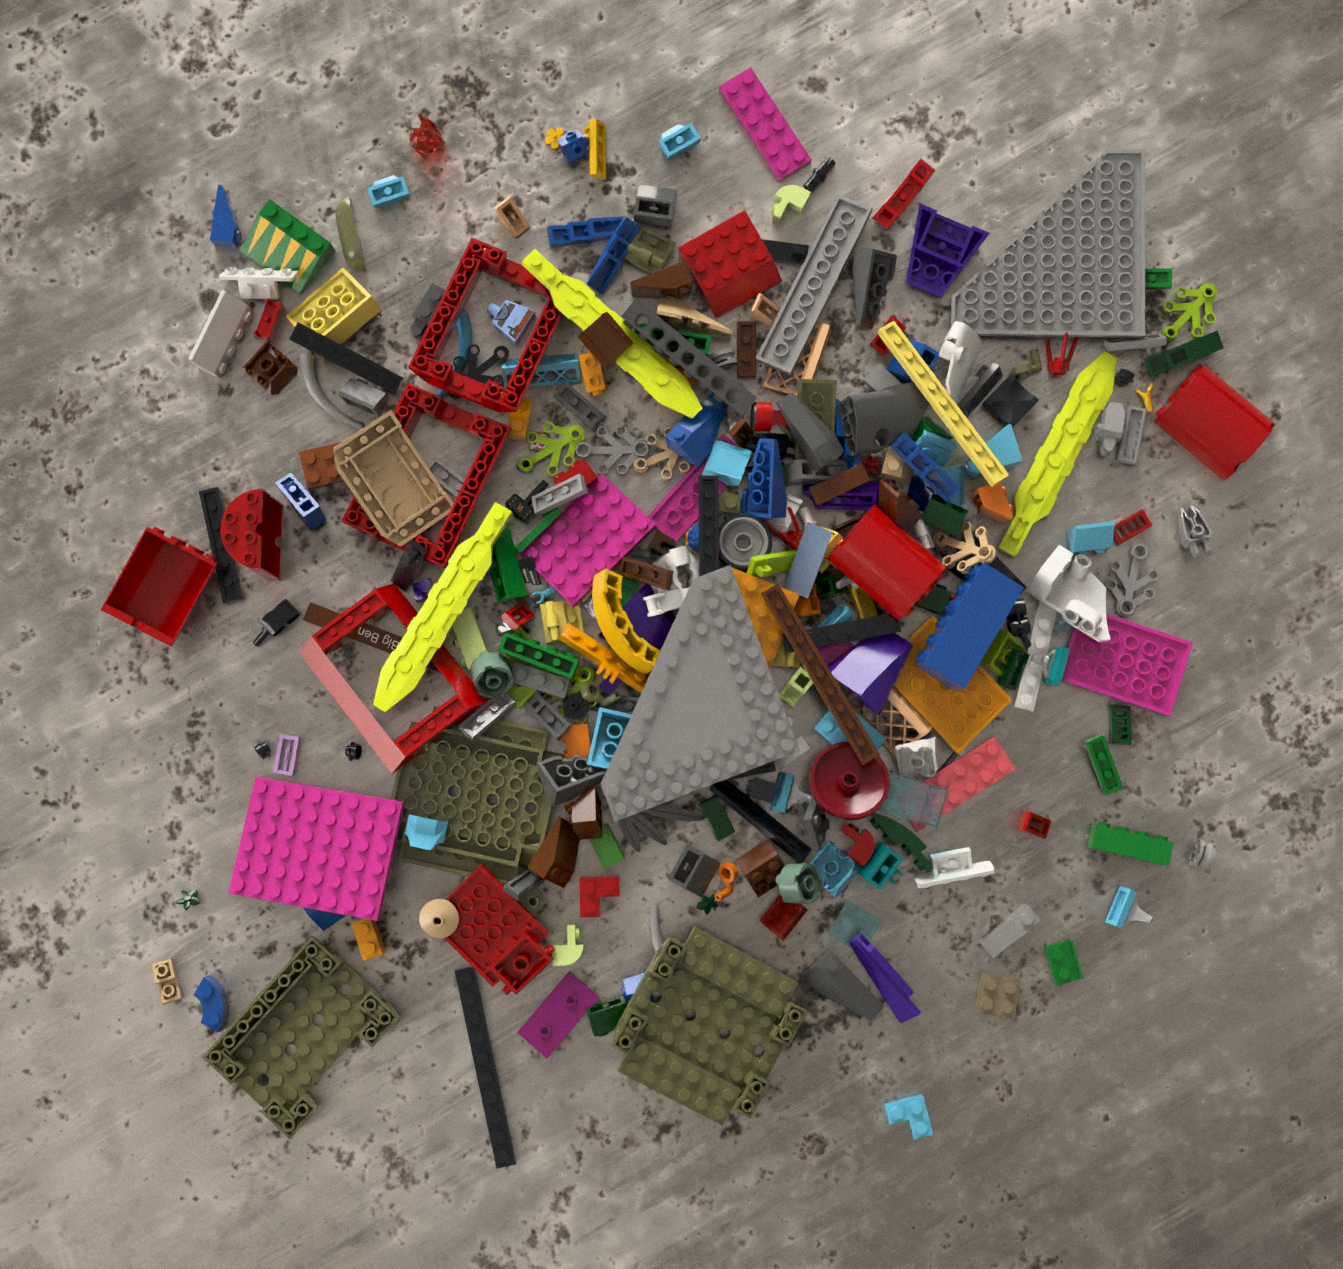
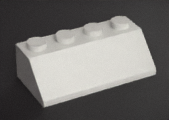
M222 290L188 360L198 369L219 378L226 371V363L235 352L237 340H240L243 336L245 324L251 320L252 309L241 300Z

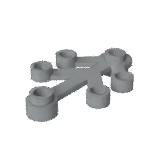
M623 425L616 428V435L619 438H624L631 446H623L608 432L605 426L597 428V435L599 438H604L611 446L590 447L586 442H581L576 446V454L582 459L588 458L590 455L612 454L603 464L597 467L598 474H603L604 476L609 473V469L623 454L631 455L624 463L618 464L616 468L617 473L621 476L628 473V468L637 458H647L651 452V448L646 441H637ZM604 429L606 430V433L604 435H600L599 430ZM624 429L625 433L623 435H620L618 433V430ZM639 447L645 449L643 453H639L637 450ZM582 448L587 449V453L581 454L580 450ZM621 466L626 468V471L623 473L619 471ZM601 467H606L607 469L605 473H601L599 470Z
M1137 544L1131 549L1133 561L1129 578L1122 569L1120 561L1114 560L1109 563V570L1116 573L1126 589L1123 596L1117 587L1118 583L1115 579H1108L1104 583L1106 589L1111 591L1117 600L1116 611L1121 617L1132 616L1136 611L1137 605L1155 597V591L1152 588H1147L1143 590L1142 595L1132 599L1134 591L1159 578V572L1153 569L1137 580L1141 559L1148 555V548L1144 544ZM1136 549L1141 551L1140 556L1136 555ZM1113 563L1118 565L1117 570L1112 567ZM1151 572L1155 573V579L1150 577ZM1109 581L1114 583L1113 588L1108 586ZM1146 591L1151 592L1150 598L1146 596ZM1123 605L1128 606V611L1123 610Z

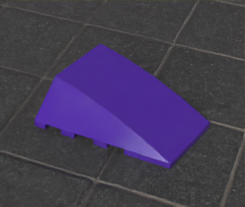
M919 203L906 283L942 297L990 233L975 226L970 228L937 214V210Z
M645 584L622 607V610L626 612L635 634L639 638L642 637L653 647L661 650L676 617L671 610L659 615L647 616L649 612L643 597L654 595V591L651 585ZM601 631L598 636H600L603 639H606Z
M896 633L862 639L827 666L836 682L862 699L866 707L880 715L883 704L887 701L890 690L896 682L898 673L903 668L913 644Z

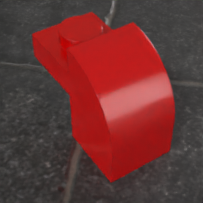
M843 824L839 830L855 841L846 855L860 865L865 866L874 852L875 844L871 833L867 829H863L859 834V829L853 824Z

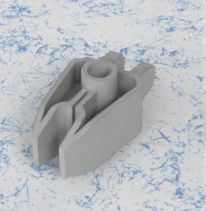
M1109 403L1095 429L1096 441L1100 442L1099 451L1103 457L1110 455V452L1115 448L1114 446L1119 440H1123L1125 429H1123L1125 411L1120 403Z
M1190 505L1187 510L1188 517L1183 507L1180 508L1177 525L1182 547L1190 548L1194 559L1200 558L1198 546H1202L1206 556L1212 555V549L1208 541L1212 531L1200 511Z

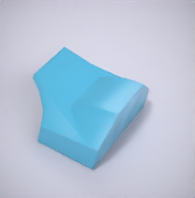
M692 123L686 126L677 125L661 134L662 138L659 141V145L669 160L677 158L693 149L701 141V138Z
M393 175L375 181L372 187L367 188L374 208H385L403 202L410 197L403 176L397 178Z
M409 814L405 835L409 839L410 846L431 851L439 843L445 842L449 823Z

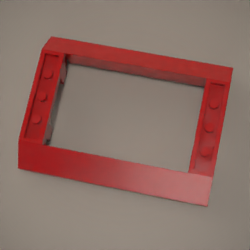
M471 237L408 369L427 384L496 412H517L561 319L562 313L554 306L550 291L524 266L508 260L506 251ZM482 271L548 298L509 380L507 389L491 380L483 384L453 372L451 364L442 360L439 362Z
M408 383L395 408L394 415L402 425L401 428L409 440L422 414L484 440L436 540L437 544L420 535L413 538V540L428 550L424 561L446 568L511 431V427L477 412L476 414L445 402L440 396ZM353 496L341 522L372 538L405 551L408 542L403 546H399L381 536Z
M394 583L374 589L314 633L299 652L392 774L424 751L423 746L453 723L457 726L488 702L485 697L478 694L474 683L442 644L430 661L455 691L456 695L394 742L326 655L340 648L343 645L341 640L371 618L375 622L388 609L391 610L407 631L408 625L418 613Z

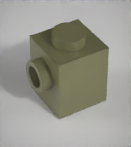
M733 490L723 492L719 514L729 517L738 514L742 495H738V492Z
M534 889L519 900L533 916L536 913L541 914L548 907L545 904L548 899L538 889Z

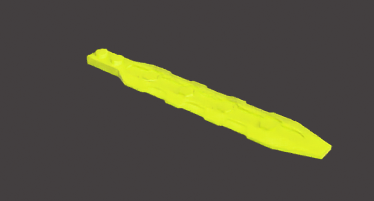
M536 249L522 260L521 265L550 291L554 306L583 331L605 312H608L634 342L631 347L615 360L616 364L632 375L659 404L691 419L702 410V406L686 377L671 363H667L656 353L648 342H645L633 330L622 323L623 319L615 311H611L602 303L581 280L563 275Z
M1104 351L1078 374L1069 391L1068 399L1061 412L1057 414L1051 425L1052 429L1043 446L1039 448L1026 478L1022 480L1014 496L1015 516L997 548L1013 558L1019 552L1032 525L1050 513L1064 480L1071 473L1075 465V459L1083 444L1087 442L1097 417L1104 410L1113 392L1117 358Z
M495 502L476 534L458 545L449 559V564L442 576L428 593V598L408 625L406 634L382 667L373 703L375 707L387 713L416 688L426 672V667L447 638V633L468 604L467 600L492 565L493 545L513 514L511 510Z

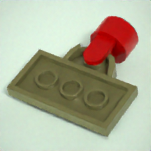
M797 379V397L835 434L837 380ZM754 402L752 404L750 426L753 431L770 432L772 425H778L782 432L794 437L781 411L773 410L771 402ZM795 439L794 457H805Z

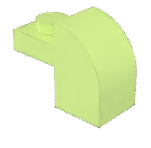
M787 185L779 189L775 194L774 202L776 203L771 211L773 214L772 221L779 224L787 208L801 215L811 192L797 185Z
M800 666L779 693L780 698L792 707L797 704L813 684L803 666Z
M576 924L567 925L568 944H553L555 951L552 952V957L554 958L552 966L570 965L580 958L584 950V943H576V940H580V928H576Z

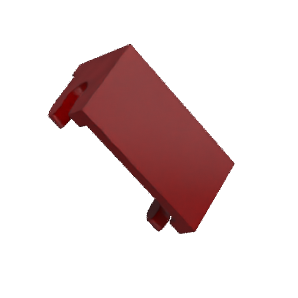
M266 298L265 308L253 335L257 339L269 341L273 344L286 308L281 302L276 301L274 303Z

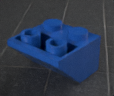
M909 340L930 370H932L939 359V352L924 343ZM894 356L886 369L903 383L913 382Z

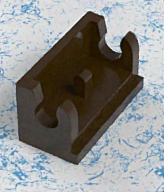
M657 530L647 548L650 554L662 555L667 553V548L669 550L677 548V543L673 538Z

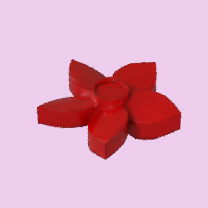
M869 454L867 462L862 461L861 463L867 475L870 472L878 475L877 467L882 461H873V457Z

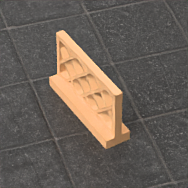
M816 324L814 329L818 330L817 334L807 342L811 348L810 354L804 357L801 355L797 364L803 362L805 366L803 372L796 375L793 370L794 377L784 381L780 374L781 371L776 370L773 372L774 368L769 367L763 388L786 395L793 392L797 396V392L789 390L786 384L802 377L801 379L816 378L831 334L830 325ZM778 374L782 383L776 386L770 385V379Z
M892 686L888 700L891 702V709L882 708L881 711L890 712V722H881L880 715L878 714L876 721H869L866 717V711L872 710L866 707L864 703L863 707L856 706L851 701L857 696L854 693L847 698L853 710L878 732L879 725L890 726V736L882 735L886 738L883 744L895 757V748L892 746L893 740H903V744H906V741L915 742L928 734L932 729V726L907 702L894 686ZM893 713H901L904 716V723H893ZM893 726L904 727L903 737L893 736ZM907 727L915 728L919 734L915 738L906 737Z

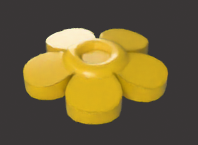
M560 127L556 131L550 128L547 131L549 136L545 137V143L547 145L551 144L553 149L559 148L557 139L563 137L564 130Z

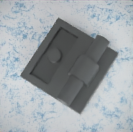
M813 796L808 808L806 807L805 800L799 799L797 805L800 822L808 835L812 851H820L822 843L825 842L826 831L830 828L829 819L826 818L825 811L817 804Z

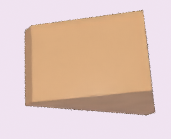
M511 196L495 207L497 217L515 238L530 227Z
M759 293L751 310L750 318L772 327L780 308L763 294Z

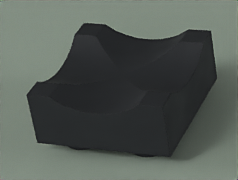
M1011 374L982 405L1005 426L1011 424L1013 428L1039 399L1027 391Z

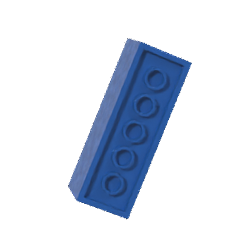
M985 562L971 567L970 571L964 575L966 578L964 583L959 584L955 590L957 595L953 601L950 600L945 607L946 613L944 617L941 616L935 624V627H937L935 632L931 633L925 641L927 644L925 649L920 650L915 658L917 660L915 664L917 668L952 690L966 688L1024 589L1023 586Z

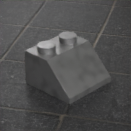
M351 378L338 393L344 403L378 418L381 417L389 399L385 389L376 385L373 388L368 385L367 381L360 378L357 380Z

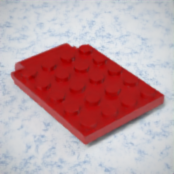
M481 864L444 899L451 902L459 914V924L456 930L444 939L492 987L501 980L506 985L502 989L504 994L508 995L511 991L514 994H518L554 960L552 952L555 951V947L552 944L545 947L541 943L550 933L547 928L519 900L517 901L504 892V885ZM440 918L434 919L436 923H441Z

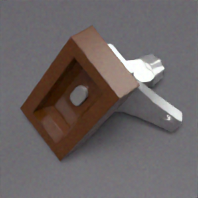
M745 413L743 416L738 414L735 421L733 418L727 417L724 422L730 427L728 433L739 447L748 449L746 444L757 445V440L748 437L749 434L755 433L744 420Z

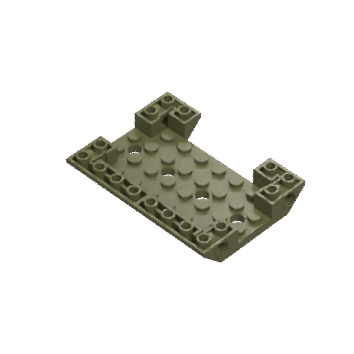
M311 936L202 1058L230 1084L236 1082L263 1108L261 1113L285 1136L291 1139L318 1109L308 1093V1090L358 1035L373 1048L400 1016L390 1002L331 947ZM343 984L350 986L351 992L349 995L341 993L340 988ZM316 1014L323 1016L324 1021L322 1025L314 1023L313 1018ZM293 1044L296 1047L295 1055L287 1053V1045ZM265 1074L269 1077L268 1085H262L259 1082L260 1075Z

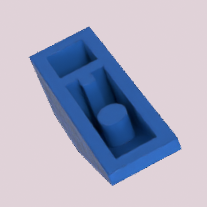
M218 184L210 241L214 246L237 248L238 242H241L242 234L227 191L222 185Z
M292 473L275 482L310 531L326 521L320 506Z

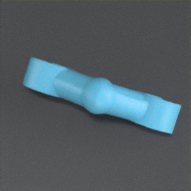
M549 584V588L542 592H534L532 597L541 595V600L536 602L539 605L544 602L545 598L557 593V591Z

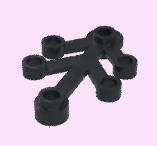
M472 344L468 348L470 356L468 375L466 377L481 383H487L488 380L495 382V378L498 377L502 380L499 386H502L504 381L501 375L487 376L481 374L496 362L505 361L509 357L508 348L505 346L496 347L493 352L494 355L476 368L477 355L480 352V348L478 345ZM472 347L477 348L478 352L476 354L471 353L470 349ZM500 350L505 354L502 358L497 354ZM457 356L453 360L454 372L461 374L462 367L465 364L463 357ZM456 359L462 360L461 366L456 365ZM447 392V394L453 399L461 398L457 395Z

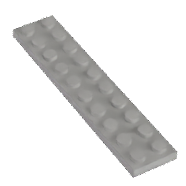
M837 195L756 357L757 362L791 376L873 211L872 207L842 195Z

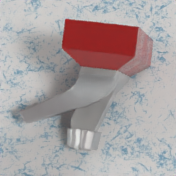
M522 602L506 611L501 617L492 614L488 616L489 620L500 625L495 630L498 636H502L505 631L510 629L516 631L535 617Z

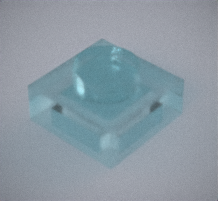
M1064 619L1055 622L1057 626L1053 628V632L1055 635H1058L1073 626Z

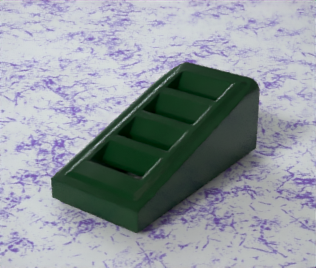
M1110 705L1109 744L1131 745V706ZM1115 711L1125 712V716L1116 715ZM1116 719H1125V723H1116ZM1116 727H1125L1124 731L1116 730ZM1116 734L1124 735V738H1116Z

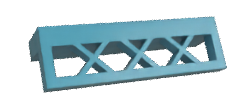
M578 353L543 356L535 372L539 377L531 381L529 387L581 382ZM520 358L507 359L502 362L504 388L506 389L508 385L507 375L513 374ZM568 369H576V377H567L564 373ZM548 371H554L558 374L554 379H549L545 376Z

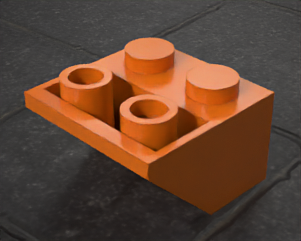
M1000 482L993 487L987 485L978 488L971 495L974 505L977 506L978 514L1001 525L1006 524L1013 518V507L1010 503L1008 504L1006 488L1004 485L1001 486Z

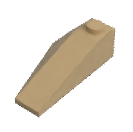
M666 296L665 298H660L656 315L672 328L695 333L702 332L715 337L731 339L732 330L688 305L677 301L674 297Z
M891 446L886 448L879 477L916 486L919 475Z

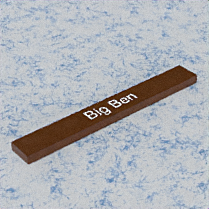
M310 602L303 620L323 628L338 617L340 613ZM366 623L346 636L390 654L396 650L403 638ZM430 661L427 668L439 672Z

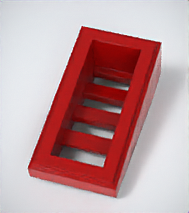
M1141 509L1115 524L1113 538L1120 545L1153 525L1144 510ZM1137 516L1141 518L1144 526H1140L1136 519ZM1131 520H1133L1136 527L1138 528L1135 531L1129 522ZM1122 525H1127L1128 529L1131 532L1129 535L1126 533ZM1118 527L1124 535V538L1122 539L1115 530Z

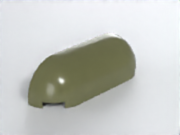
M347 197L338 204L335 212L343 255L347 264L358 271H367L352 199Z

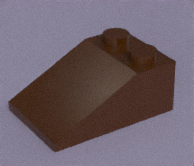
M684 261L630 282L632 297L656 299L670 296L683 300L690 296L693 285Z
M560 816L557 818L527 867L543 879L562 888L566 886L574 873L579 846V838L577 833L573 832L572 824Z

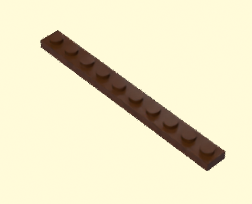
M779 584L762 592V598L861 765L879 756L880 754Z

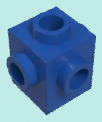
M578 130L569 131L565 136L557 139L562 154L568 163L580 160L589 153L587 149L589 142L586 136L581 135Z

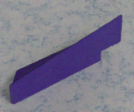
M887 480V481H886L887 483H889L890 481H892V482L896 485V481H894V480ZM869 481L819 506L816 505L809 488L817 484L802 485V494L813 501V505L818 509L870 510L874 505H878L879 481Z
M860 932L849 944L897 1020L903 1023L918 1016L921 1011L909 999L914 991Z

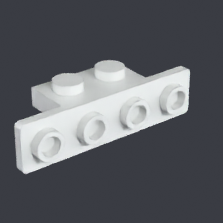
M229 267L219 277L220 280H238L241 298L278 299L280 296L277 281H293L298 276V271H291L288 268L281 269L280 271L273 270L272 268L262 270L245 268L237 270L235 267Z
M969 847L930 854L931 864L934 867L932 872L914 875V880L918 888H929L933 885L949 884L953 881H964L978 876L985 877L989 874H994L995 869L991 861L972 864L971 850Z

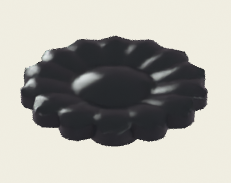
M571 693L563 701L562 709L568 718L573 720L581 719L589 711V703L579 693Z

